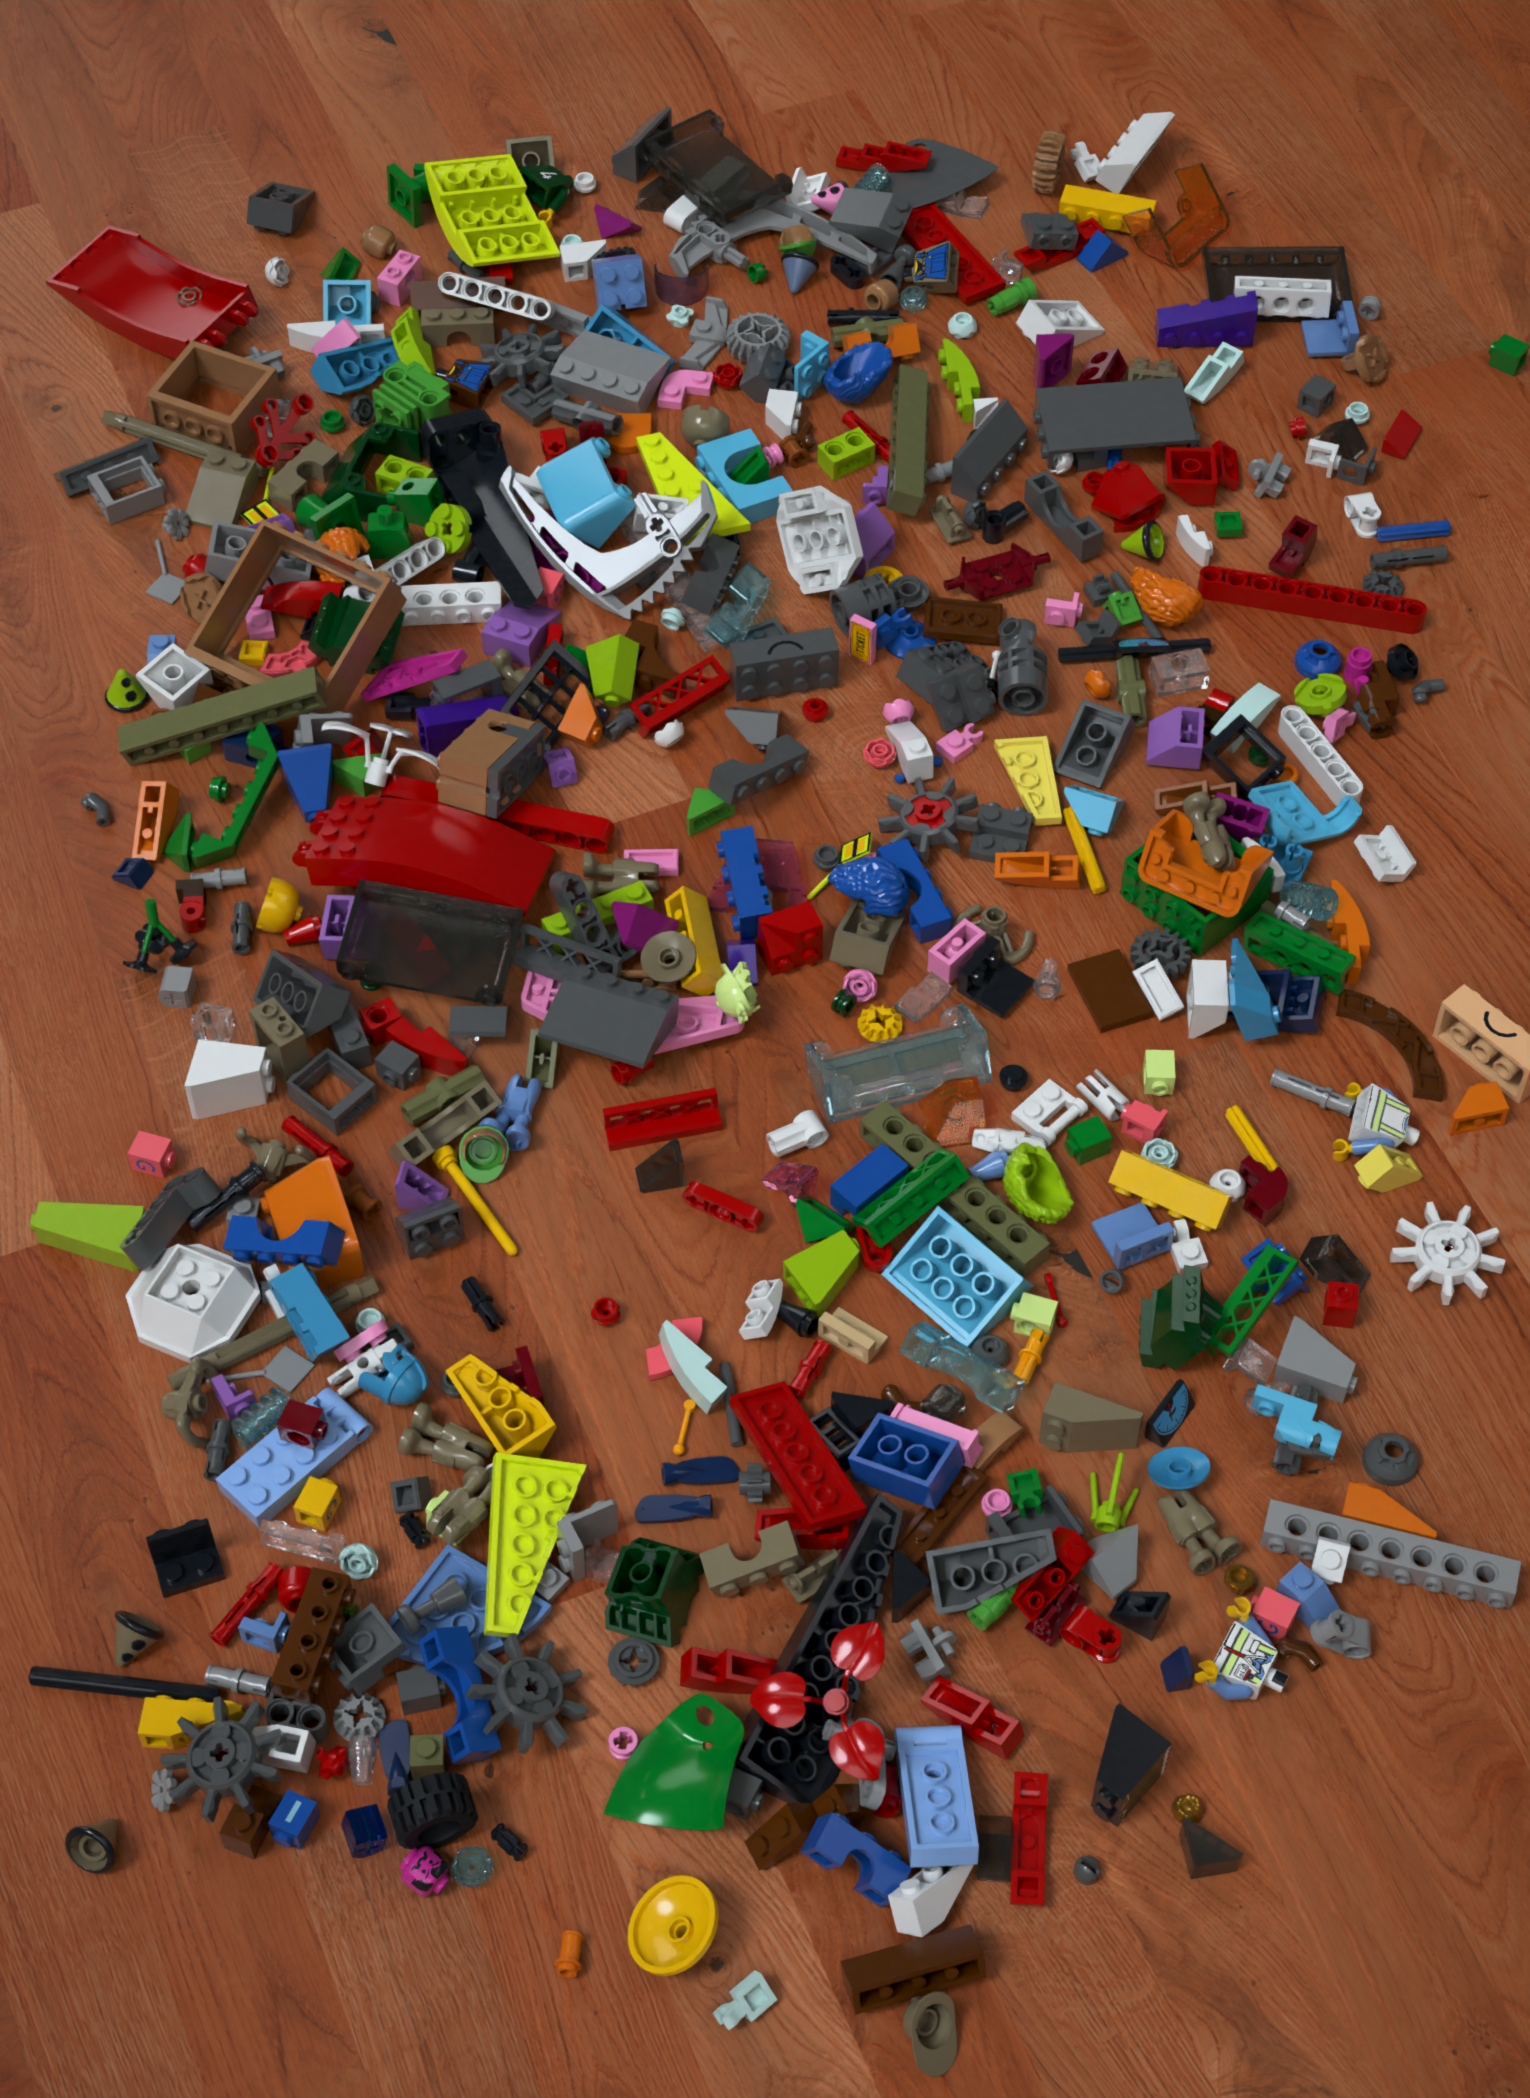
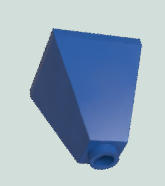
M331 743L277 751L282 780L305 822L310 824L315 820L314 817L317 812L329 810L335 778Z

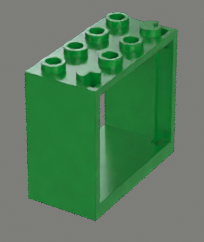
M1193 834L1192 839L1198 841L1195 834ZM1229 836L1234 857L1241 859L1246 848ZM1145 844L1125 858L1120 889V894L1127 902L1134 904L1147 918L1159 924L1163 930L1167 927L1170 934L1179 932L1178 939L1186 938V946L1191 947V951L1199 957L1255 915L1261 905L1266 900L1268 901L1274 870L1268 866L1246 903L1235 916L1224 917L1211 912L1205 917L1182 898L1154 887L1140 878L1138 865Z

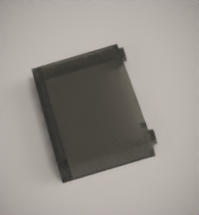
M708 109L643 140V152L647 162L717 226L723 228L790 195L793 182L784 173L777 174L775 180L724 136L725 124L723 119L711 109Z
M1344 246L1203 247L1202 265L1207 300L1211 299V302L1225 300V296L1233 295L1235 276L1331 280L1332 294L1329 318L1314 319L1302 316L1290 318L1280 315L1270 317L1257 315L1256 322L1336 319L1337 311H1341L1342 301L1352 300L1353 303Z
M360 879L336 959V968L344 979L350 981H365L479 1002L486 1006H494L503 1001L524 919V909Z

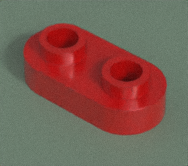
M857 1226L856 1238L861 1249L860 1255L863 1266L871 1272H883L892 1260L890 1243L888 1242L882 1248L875 1246L871 1237L867 1236V1231ZM879 1258L881 1261H873L872 1259Z

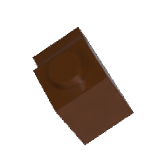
M252 1785L248 1795L253 1800L255 1812L249 1815L239 1804L234 1803L219 1833L225 1849L255 1860L270 1830L268 1823L283 1797L277 1793Z

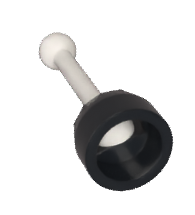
M995 650L992 653L993 664L990 677L986 681L988 690L994 693L996 699L998 698V682L994 679L997 670V660L1001 654L999 650Z

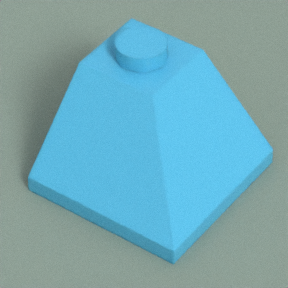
M323 280V321L335 320L337 325L342 319L347 318L353 326L371 324V280Z
M1078 785L1066 786L1064 789V794L1081 826L1088 827V833L1103 836L1104 833L1112 832L1123 808L1124 799Z

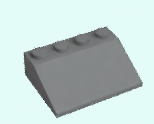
M584 330L559 356L550 376L552 383L570 396L592 401L598 405L623 413H645L672 359L657 352Z

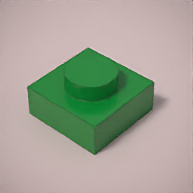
M1240 511L1214 513L1217 537H1242L1243 527Z

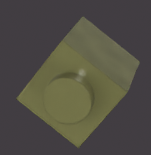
M443 1734L410 1736V1770L413 1780L429 1774L446 1772V1746Z

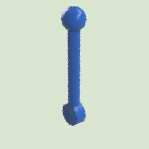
M934 756L933 766L940 767L943 759L940 756ZM900 773L894 777L897 784H902L906 779L905 775Z

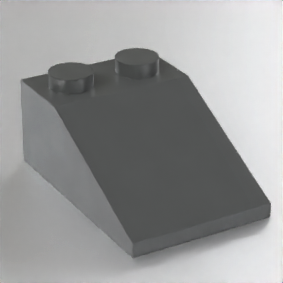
M270 182L249 196L247 224L254 225V228L257 230L273 229L278 234L290 235V233L299 228L315 196V191Z
M845 187L828 224L892 254L915 203L894 193Z
M1082 699L1053 765L1054 773L1101 789L1130 741L1136 727L1132 717Z

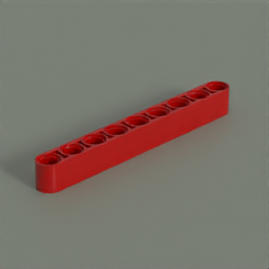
M1208 565L1203 567L1199 573L1197 590L1201 593L1202 598L1206 600L1407 634H1417L1422 631L1427 613L1425 603L1416 599Z
M391 775L387 778L386 785L379 796L418 800L464 810L438 802L436 783L399 775ZM515 800L497 819L474 813L498 821L540 842L599 854L607 851L615 831V825L612 821L603 817Z

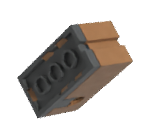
M492 709L485 711L456 740H453L444 751L440 752L437 766L441 775L436 783L438 802L497 819L544 772L546 725L541 723L535 724L534 721Z

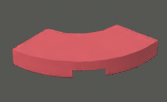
M301 641L296 648L289 652L281 654L268 653L260 672L272 678H277L316 666L323 658L318 657L307 648L309 642Z
M702 1317L672 1320V1324L699 1347L703 1330ZM661 1343L646 1349L649 1381L673 1374L664 1355Z

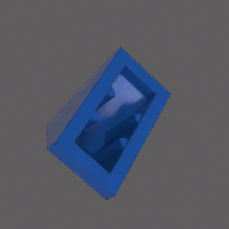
M1097 229L1077 256V261L1089 272L1093 273L1127 256L1128 251L1116 240Z

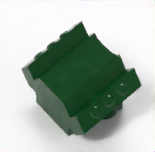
M332 591L323 596L307 648L318 657L328 659L329 666L334 667L371 602L357 600L349 595L340 599ZM402 610L365 671L366 674L372 675L375 670H382L390 665L405 616Z
M1184 1265V1275L1172 1273L1171 1281L1158 1290L1152 1289V1299L1141 1298L1139 1354L1142 1366L1159 1368L1166 1364L1175 1371L1202 1351L1210 1340L1213 1329L1222 1316L1224 1307L1215 1301L1205 1290L1201 1267Z
M642 1537L631 1541L629 1546H622L604 1593L609 1599L605 1610L606 1629L670 1648L680 1644V1628L687 1625L688 1611L693 1597L699 1592L698 1576L705 1573L699 1554Z

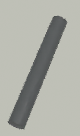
M723 1362L719 1367L721 1381L727 1386L724 1401L730 1442L732 1447L737 1448L743 1445L740 1422L729 1406L730 1396L736 1394L731 1363Z

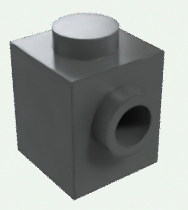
M393 1040L375 1058L377 1076L382 1078L389 1086H396L405 1091L421 1075L419 1055Z
M424 1664L415 1665L409 1670L396 1672L404 1715L442 1708L440 1696L446 1695L445 1683L440 1677L427 1672Z

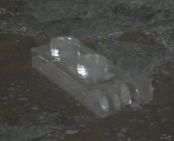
M263 1519L258 1529L262 1545L333 1564H340L339 1556L346 1547L345 1538L340 1533L325 1536L311 1528L298 1529L290 1527L287 1523L280 1520L271 1522Z

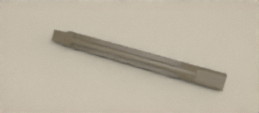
M104 411L101 423L113 426L117 430L140 438L150 437L152 442L201 459H205L209 450L247 458L243 454L123 413ZM256 461L258 476L267 477L269 468L262 467Z
M369 1275L326 1296L331 1302L332 1310L336 1314L363 1301L364 1298L378 1292L379 1289L374 1278ZM284 1316L200 1358L209 1361L219 1372L295 1333ZM190 1364L166 1375L173 1390L181 1388L190 1369Z

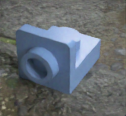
M281 1611L274 1626H271L269 1622L261 1618L253 1620L243 1617L238 1628L243 1643L277 1654L281 1645L286 1641L290 1622L288 1614Z

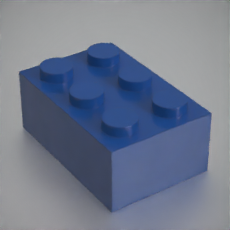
M879 1412L848 1457L855 1481L934 1510L965 1463L959 1440Z

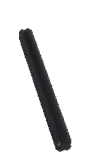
M1209 638L1169 640L1171 650L1167 656L1209 653L1211 651V641ZM1114 644L1058 649V661L1060 663L1117 659L1115 658Z
M33 1666L29 1673L30 1684L43 1687L138 1698H155L158 1695L170 1696L175 1700L200 1698L213 1703L214 1697L220 1696L218 1687L41 1666Z

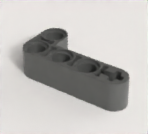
M557 871L551 876L549 881L550 890L575 941L621 957L622 963L638 952L625 945L621 948L622 940L618 928L607 932L580 876L566 871ZM580 903L581 908L579 913L576 915V907ZM590 928H592V933L590 937L587 938V932ZM581 953L584 961L588 965L590 962L588 961L586 956ZM604 961L600 962L605 971L613 969L612 964Z
M203 1167L173 1178L165 1185L123 1240L120 1248L139 1270L147 1268L161 1255L193 1210L212 1202L220 1194L221 1188Z
M271 1688L265 1708V1717L268 1725L278 1724L308 1730L314 1737L316 1745L322 1743L327 1738L329 1726L326 1714L319 1705H309L276 1697ZM278 1716H288V1718L285 1721H274ZM309 1722H320L319 1725H317L314 1728L306 1727V1725Z

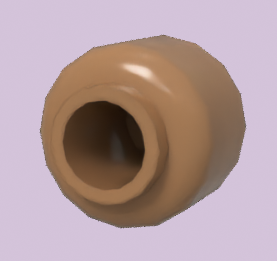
M374 224L371 227L367 226L360 240V243L363 244V250L380 260L384 259L387 255L392 256L397 247V243L394 242V233L379 224Z
M881 279L872 283L864 292V301L869 310H890L897 305L899 300L897 287L887 279Z

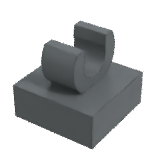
M1103 573L1094 575L1093 581L1084 583L1083 587L1085 595L1094 608L1102 606L1107 601L1108 595L1116 592L1109 579L1104 577Z

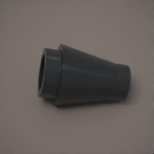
M783 1300L780 1302L776 1316L799 1337L806 1336L810 1338L818 1330V1320L820 1317L816 1315L815 1310L790 1304Z

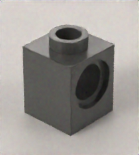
M1315 374L1300 389L1297 408L1318 418L1333 403L1336 384Z
M733 1767L725 1811L748 1821L753 1811L757 1813L760 1810L765 1799V1794L762 1793V1780Z

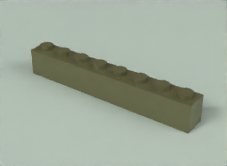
M900 364L892 384L887 509L916 516L919 507H924L927 493H924L927 477L924 474L928 465V461L925 460L928 445L925 443L929 434V429L926 426L930 414L926 412L930 404V398L927 395L931 383L928 382V371Z
M315 666L118 726L119 753L130 766H134L183 751L184 749L255 729L259 722L268 725L327 707L325 681Z

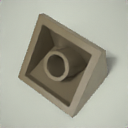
M551 135L505 140L506 154H511L519 171L521 166L550 165L555 168Z

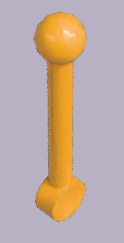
M691 1399L684 1402L685 1415L678 1442L673 1447L674 1454L678 1456L685 1452L683 1443L690 1415L696 1409V1403Z

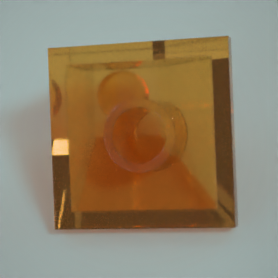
M977 1076L950 1079L919 1100L927 1137L931 1141L939 1143L942 1148L972 1144L974 1129L986 1128L983 1097Z

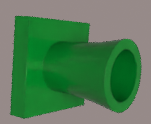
M395 163L387 166L388 204L414 228L421 226V203L431 200L425 171L410 178Z
M346 493L329 505L319 495L309 494L299 502L296 508L295 517L297 523L303 527L312 528L315 541H318L325 531L328 532L329 529H335L336 527L357 529L365 536L355 497L350 493Z

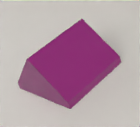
M1073 334L1036 335L1033 368L1036 388L1053 387L1071 373L1074 346Z
M614 901L611 904L622 943L634 950L642 952L647 941L656 934L666 931H677L679 921L641 904Z

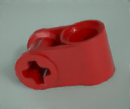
M564 427L540 431L541 446L546 462L567 451Z
M1078 1605L1059 1630L1060 1635L1067 1643L1081 1649L1098 1662L1110 1664L1119 1659L1121 1654L1120 1644L1122 1642L1120 1630L1086 1606Z

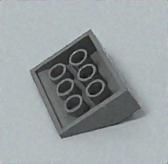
M575 965L563 979L539 1029L538 1037L644 1068L677 1024L679 996L668 993L665 990H658L638 982H631L611 974H604L584 966Z

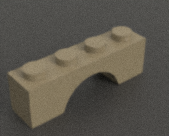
M485 1079L434 1118L395 1143L388 1150V1153L399 1168L404 1160L417 1166L439 1148L448 1144L494 1111L503 1102Z

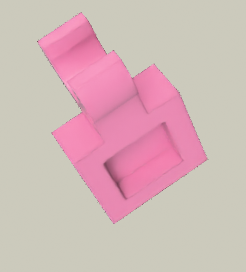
M1340 707L1332 714L1327 715L1323 722L1325 738L1330 743H1334L1345 733V728L1354 724L1356 712L1349 714V711Z

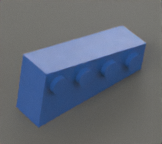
M753 826L720 831L721 841L716 842L718 857L724 858L725 866L721 867L723 882H729L730 891H726L728 906L734 907L735 915L731 916L733 931H739L741 940L758 938V918L773 912L771 905H769L768 890L764 882L762 865L758 862L760 859Z

